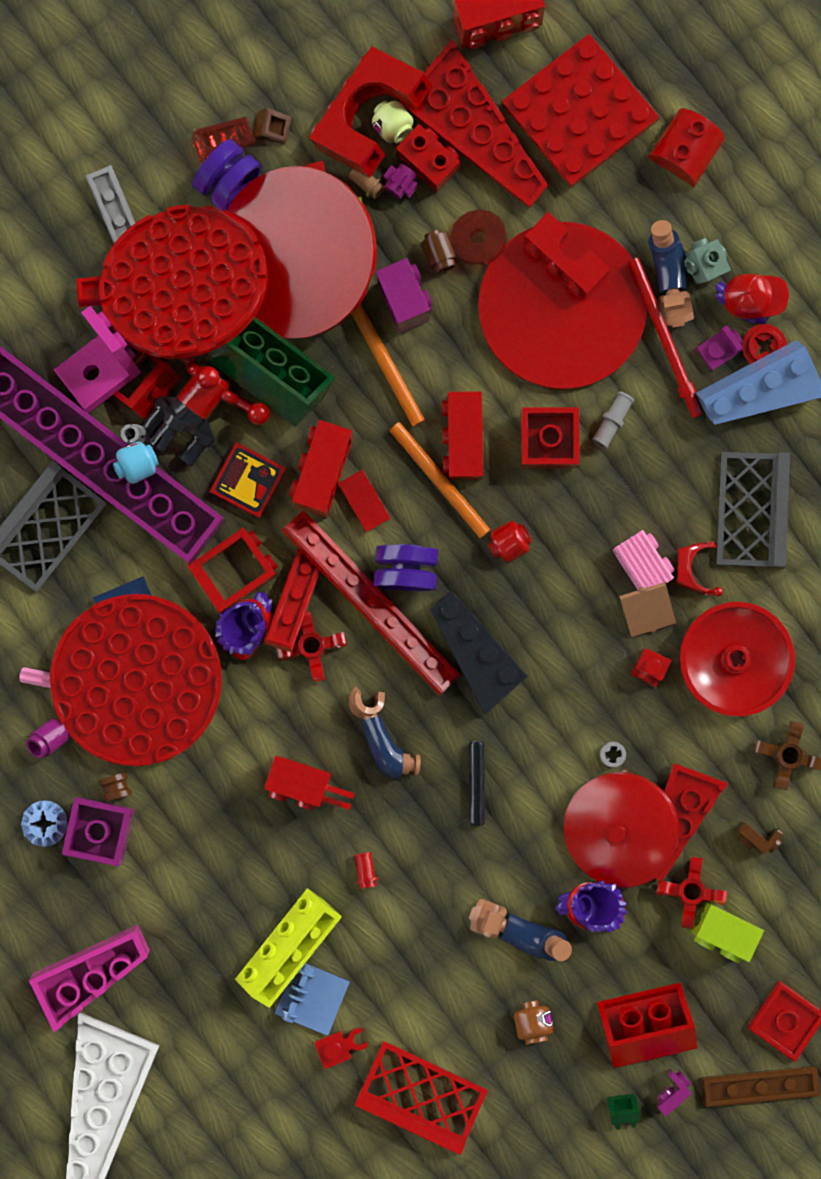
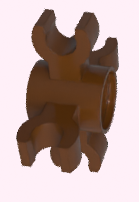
M790 721L786 741L778 746L755 741L753 752L774 757V761L779 766L773 783L774 788L787 790L792 768H796L799 765L821 770V758L804 754L799 746L804 729L803 723ZM787 747L795 752V759L790 764L785 763L782 759V752Z

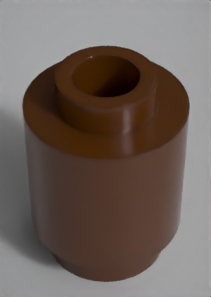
M434 230L425 234V240L421 242V246L431 269H434L435 274L444 273L456 267V255L447 233Z

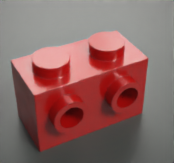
M418 124L396 147V156L437 193L460 169V161L458 160L460 157L450 146L445 148L437 141L439 137L429 127L424 129Z

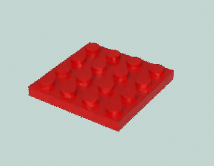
M590 33L502 100V106L570 188L574 187L659 121V115Z

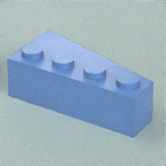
M795 340L696 392V395L707 418L714 424H719L821 398V379L806 347Z

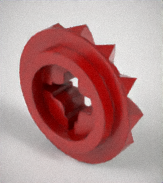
M759 324L752 327L745 334L742 343V355L745 356L749 364L771 354L764 351L762 354L757 355L756 353L760 347L757 341L764 343L771 338L772 341L768 347L771 353L787 345L786 338L780 329L770 324Z

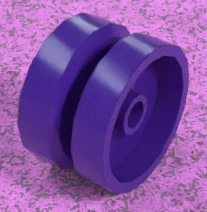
M232 139L224 141L207 157L192 181V187L201 195L206 197L212 194L211 203L220 211H226L235 196L252 180L259 177L263 166L251 155L242 158L243 148Z
M409 544L376 546L375 561L380 565L391 566L392 568L379 569L374 572V587L403 591H435L437 575L433 572L420 570V568L436 566L438 564L439 550Z

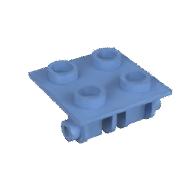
M305 963L285 988L275 1014L281 1016L287 1022H296L328 1036L350 981Z

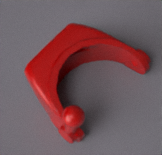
M715 542L695 543L677 549L678 567L676 583L694 592L703 593L704 596H721L723 594L722 588L706 589L700 586L695 581L691 569L692 560L696 553L703 548H717Z

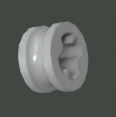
M608 742L600 749V760L608 767H618L626 759L625 748L618 742ZM611 746L617 747L615 751L620 750L621 754L620 757L615 759V763H610V758H605V752L610 751Z

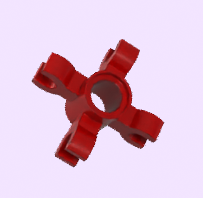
M308 611L302 623L303 635L300 637L299 642L294 645L292 653L277 648L280 661L303 656L310 663L314 682L326 680L321 662L326 650L346 647L347 642L344 632L323 638L318 633H315L312 614ZM311 640L318 641L320 643L318 651L307 653L305 651L307 642Z
M691 857L688 879L684 880L682 884L658 881L657 895L678 897L684 905L681 928L693 929L695 910L702 902L725 905L727 901L728 891L706 889L700 881L703 858ZM688 886H694L699 890L700 897L690 900L684 895V889Z

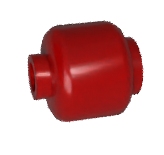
M509 521L491 532L492 542L488 546L495 559L501 557L503 561L510 563L529 552V544L532 543V539L523 523L518 524L515 521Z

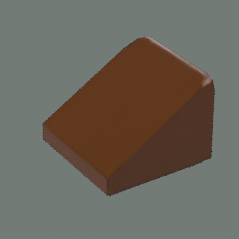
M269 108L259 110L253 137L286 144L291 116Z

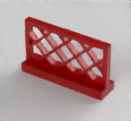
M383 1041L354 1106L453 1153L461 1155L488 1090ZM387 1049L397 1054L401 1066L385 1072L381 1059ZM402 1057L407 1058L412 1062L404 1064ZM417 1063L423 1066L427 1078L412 1084L406 1067ZM378 1066H380L382 1073L375 1075ZM403 1069L408 1085L392 1091L387 1074ZM428 1069H430V1070H432V1071H434V1072H436V1073H438V1074H436V1075H434V1076H430V1073H429V1070H428ZM445 1076L449 1078L453 1091L438 1096L432 1079ZM384 1077L389 1093L378 1097L367 1092L372 1080ZM429 1081L434 1098L418 1103L413 1087ZM455 1082L460 1083L464 1086L457 1089ZM467 1088L479 1092L476 1103L464 1108L458 1092ZM410 1089L415 1105L403 1109L397 1105L394 1094ZM455 1093L460 1110L445 1116L439 1099ZM391 1096L393 1104L383 1098ZM436 1101L441 1118L433 1121L424 1119L420 1106ZM417 1108L419 1116L409 1111ZM473 1109L468 1119L466 1111ZM462 1113L466 1126L460 1136L450 1131L446 1119ZM443 1120V1123H444V1125H445V1128H443V1127H441V1126H439V1125H437V1124H435V1123L440 1122V1121Z

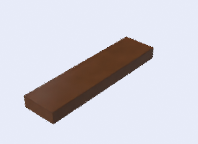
M817 1066L701 1077L705 1107L820 1096Z

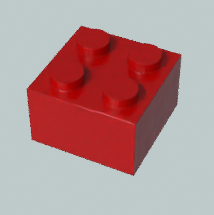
M522 407L520 412L521 469L578 468L580 464L579 407Z

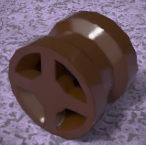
M126 772L99 780L100 786L104 787L105 790L103 796L105 802L132 795L131 789L126 784L128 778Z

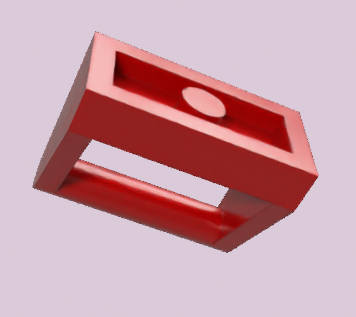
M137 351L136 357L132 360L138 368L146 358L156 366L129 399L119 392L121 389L114 393L113 396L145 420L155 407L154 402L159 396L166 397L181 377L158 357Z

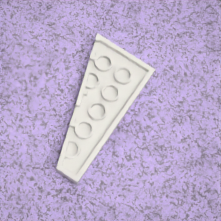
M83 1013L78 1014V1037L76 1040V1063L73 1080L72 1118L66 1179H105L160 1045Z

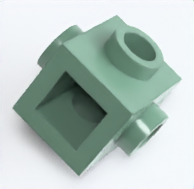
M706 237L691 243L692 249L684 253L686 270L692 275L695 284L707 282L731 270L726 259V250L718 239L709 242Z

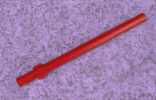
M639 257L632 259L628 262L679 387L677 390L681 399H685L691 417L700 416L703 413L694 394L697 391L693 382H689Z

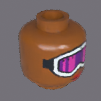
M538 1000L521 1003L522 1009L514 1013L517 1037L520 1040H525L526 1045L548 1041V1036L554 1031L550 1009L547 1006H539Z

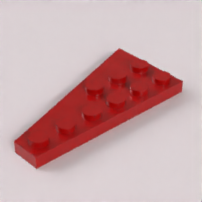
M452 38L424 72L432 87L419 107L415 109L402 101L400 103L413 117L426 127L432 129L438 137L530 209L547 189L548 184L531 158L523 150L518 138L510 130L505 122V118L471 70V66L464 59Z

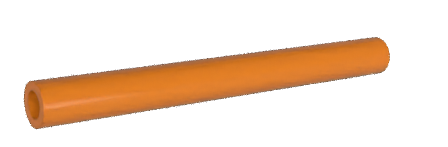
M360 304L351 315L410 423L415 427L424 422L425 419L362 304Z
M400 422L394 425L389 430L390 433L476 535L482 538L491 529Z

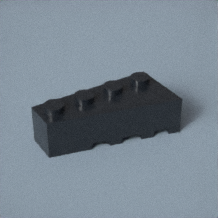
M452 590L430 609L433 619L478 702L482 713L485 715L528 676Z

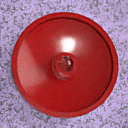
M727 602L706 610L692 622L682 639L679 665L681 676L687 689L704 707L726 716H748L769 708L785 693L794 673L795 651L787 629L771 612L752 603Z
M611 772L590 780L573 796L565 814L564 836L570 855L583 872L598 882L604 881L605 884L615 883L617 887L626 888L639 886L651 881L667 867L678 846L679 822L672 802L655 783L634 773Z

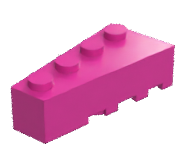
M138 924L32 974L29 982L53 1032H56L64 1023L77 1015L85 1006L102 995L116 981H119L148 957L150 949Z

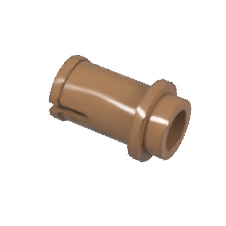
M354 169L348 176L350 180L366 192V197L376 199L384 190L383 181L380 178L376 179L373 176L368 178Z

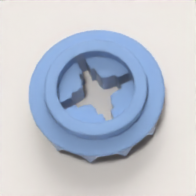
M39 801L31 804L23 813L21 823L24 836L32 844L43 847L59 842L65 835L68 825L64 810L58 804L51 801ZM43 811L46 820L56 822V825L46 828L45 836L41 827L33 825V823L42 819Z

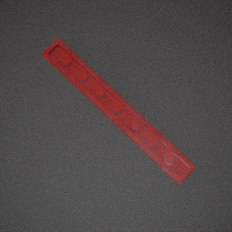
M304 510L282 529V532L438 695L443 693L461 675L379 588L374 587V583Z

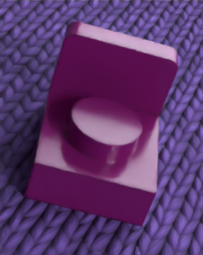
M726 325L720 332L699 345L696 351L712 372L739 354L743 349L741 346L743 341L736 330H730Z
M671 1068L666 1072L677 1085L674 1088L671 1086L665 1088L657 1096L659 1101L655 1103L665 1117L692 1095L687 1088L691 1085L689 1080L680 1070L675 1074Z

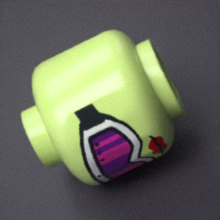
M383 101L374 109L375 114L372 118V126L385 142L401 143L413 130V118L400 102Z

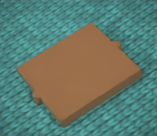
M665 582L647 588L640 587L638 591L619 596L631 637L650 631L654 633L659 628L676 624Z

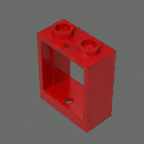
M244 527L187 566L220 614L224 613V610L232 608L238 601L247 598L277 577L274 571L278 568L277 564L269 553L265 556L261 553L258 546L262 543L253 530L248 533ZM244 539L266 572L225 600L203 566Z

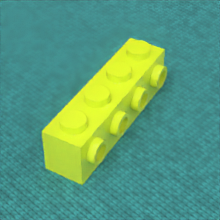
M307 888L235 980L252 998L270 1008L342 916L324 899Z

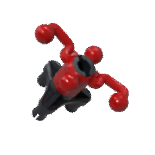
M193 357L180 358V360L185 364L187 371L193 377L177 397L159 396L154 402L155 407L140 426L153 436L149 442L153 446L157 445L156 448L162 452L166 450V447L178 432L185 431L192 434V439L178 456L186 464L193 467L205 448H210L215 441L207 418L221 399L248 412L249 420L255 425L265 424L270 417V411L263 403H253L229 391L231 378L222 371L208 365L199 367L198 362Z

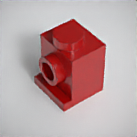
M644 648L630 675L657 687L658 682L663 680L672 660Z

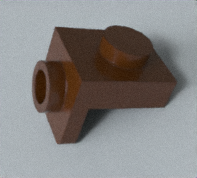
M741 822L735 829L740 835L737 840L749 850L754 847L761 854H766L767 851L770 853L774 852L782 842L780 836L783 832L778 828H774L765 839L745 822Z

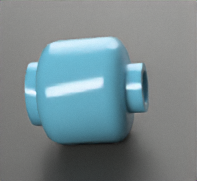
M138 441L118 450L116 453L117 462L113 463L120 479L125 477L129 483L134 484L152 476L155 473V466L158 465V460L149 444L145 446V444Z

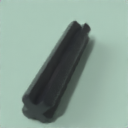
M471 741L469 743V823L472 826H482L485 824L484 742Z

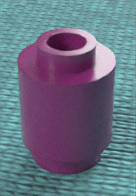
M49 719L29 735V739L26 741L27 749L36 758L48 757L68 742V731L57 719Z

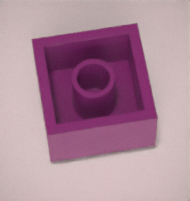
M408 258L376 271L377 286L398 334L428 322L430 312H432L431 306H433L427 290L421 291V276L416 264L410 265Z
M74 797L62 855L118 867L123 865L135 808L84 797Z

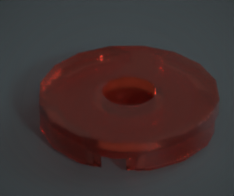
M478 209L469 211L459 217L453 225L450 238L452 248L459 259L470 265H486L499 258L505 250L507 234L504 224L497 215L491 211ZM477 232L486 234V239L480 244L471 241L472 236Z

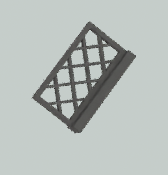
M722 452L717 565L786 569L790 453ZM727 459H740L747 468L734 478L727 471ZM745 459L754 461L749 465ZM760 460H773L772 472L764 479L753 469ZM750 470L759 479L760 483L748 493L738 480ZM728 476L732 481L726 486V477ZM771 477L772 488L766 483ZM734 484L746 495L735 506L726 499V491ZM762 485L771 492V500L763 507L751 496ZM749 498L759 511L747 521L736 509ZM725 503L731 508L726 514ZM770 505L771 515L765 511ZM734 512L744 524L735 533L731 534L724 526L725 519ZM761 513L770 520V528L762 535L750 525ZM746 527L758 537L747 549L735 538ZM724 531H725L726 534L729 536V538H728L725 542H724ZM770 533L768 544L764 538ZM732 540L743 551L736 559H723V548ZM762 541L769 549V561L756 560L749 551ZM747 555L751 560L740 559Z
M52 461L0 526V555L6 547L19 545L21 562L9 564L0 557V565L37 592L107 503ZM63 476L73 483V496L57 497L56 484ZM76 487L82 490L85 494L77 495ZM53 489L54 498L45 499ZM90 497L99 505L92 514L80 515L78 498ZM74 499L76 515L59 517L57 500ZM54 501L56 518L39 520L38 507L42 502ZM35 512L36 520L28 521ZM88 517L81 526L80 518ZM77 518V533L74 536L62 537L60 520ZM57 521L59 538L42 539L40 523ZM37 523L39 540L22 542L21 528L25 524ZM17 535L18 542L10 543L13 540V538ZM69 539H71V540L69 541V543H68V544L65 546V548L63 549V541H62V540H69ZM59 541L61 553L58 557L44 559L42 543ZM39 543L41 560L24 562L22 545ZM45 562H53L46 570ZM42 563L43 575L35 584L26 577L25 565ZM21 565L22 573L15 569L13 566Z

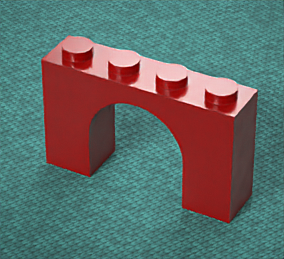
M371 46L369 51L360 59L359 65L351 77L345 81L343 89L336 99L330 103L321 121L314 126L309 139L318 151L370 178L385 157V154L377 142L353 130V120L357 110L367 100L381 95L394 97L417 109L432 85L424 72Z

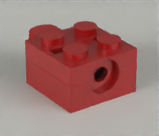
M281 756L274 757L264 787L265 790L270 791L269 797L284 802L290 797L298 800L297 806L312 811L315 806L321 807L323 802L350 810L352 804L326 796V791L354 799L355 796L353 792L329 785L332 773Z

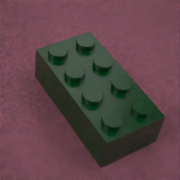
M256 317L238 336L220 348L208 352L205 357L208 362L295 427L324 399L336 378Z

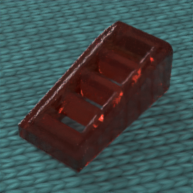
M247 117L194 130L192 142L200 163L204 162L218 147L214 136L218 135L222 144L227 140L225 135L227 131H229L231 139L241 148L255 144L256 141ZM235 128H240L243 139L239 140ZM205 139H207L210 148H206Z

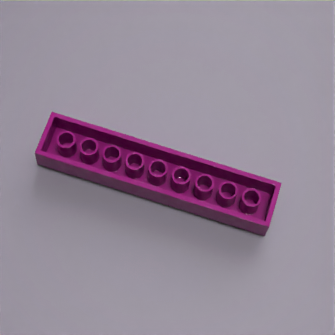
M0 346V419L190 564L195 561L226 520L157 466H155V473L152 476L137 483L131 484L125 477L120 479L113 463L117 462V451L128 446V444Z

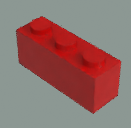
M482 391L448 392L447 400H442V417H448V428H442L443 445H448V456H443V473H449V480H483Z

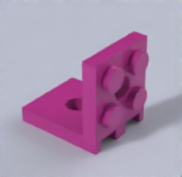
M91 306L81 313L98 336L54 369L87 413L91 412L141 373L132 360L136 357L134 352L119 332L115 333L113 331L112 324L101 311L96 314ZM99 369V375L96 379L87 380L89 371Z

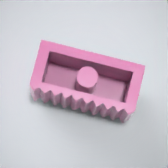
M643 530L612 550L637 590L640 587L647 588L663 582L667 583L674 578L671 574L674 572V568L666 557L661 559L656 551L659 547L657 541L651 533L646 535Z

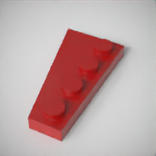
M673 763L663 791L672 802L677 813L679 841L672 860L655 879L663 881L690 838L697 831L700 823L728 785L727 782Z

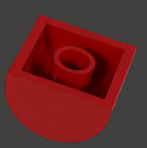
M680 108L647 158L695 188L724 143L725 136L713 122L692 110Z

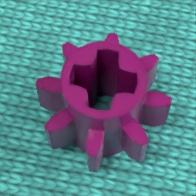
M400 164L397 169L391 165L383 175V179L387 182L384 185V189L397 199H401L404 194L410 198L418 188V184L414 182L417 175L403 164Z

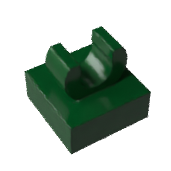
M635 1093L607 1097L611 1124L615 1126L616 1130H620V1124L631 1123L632 1128L636 1127V1122L641 1120Z

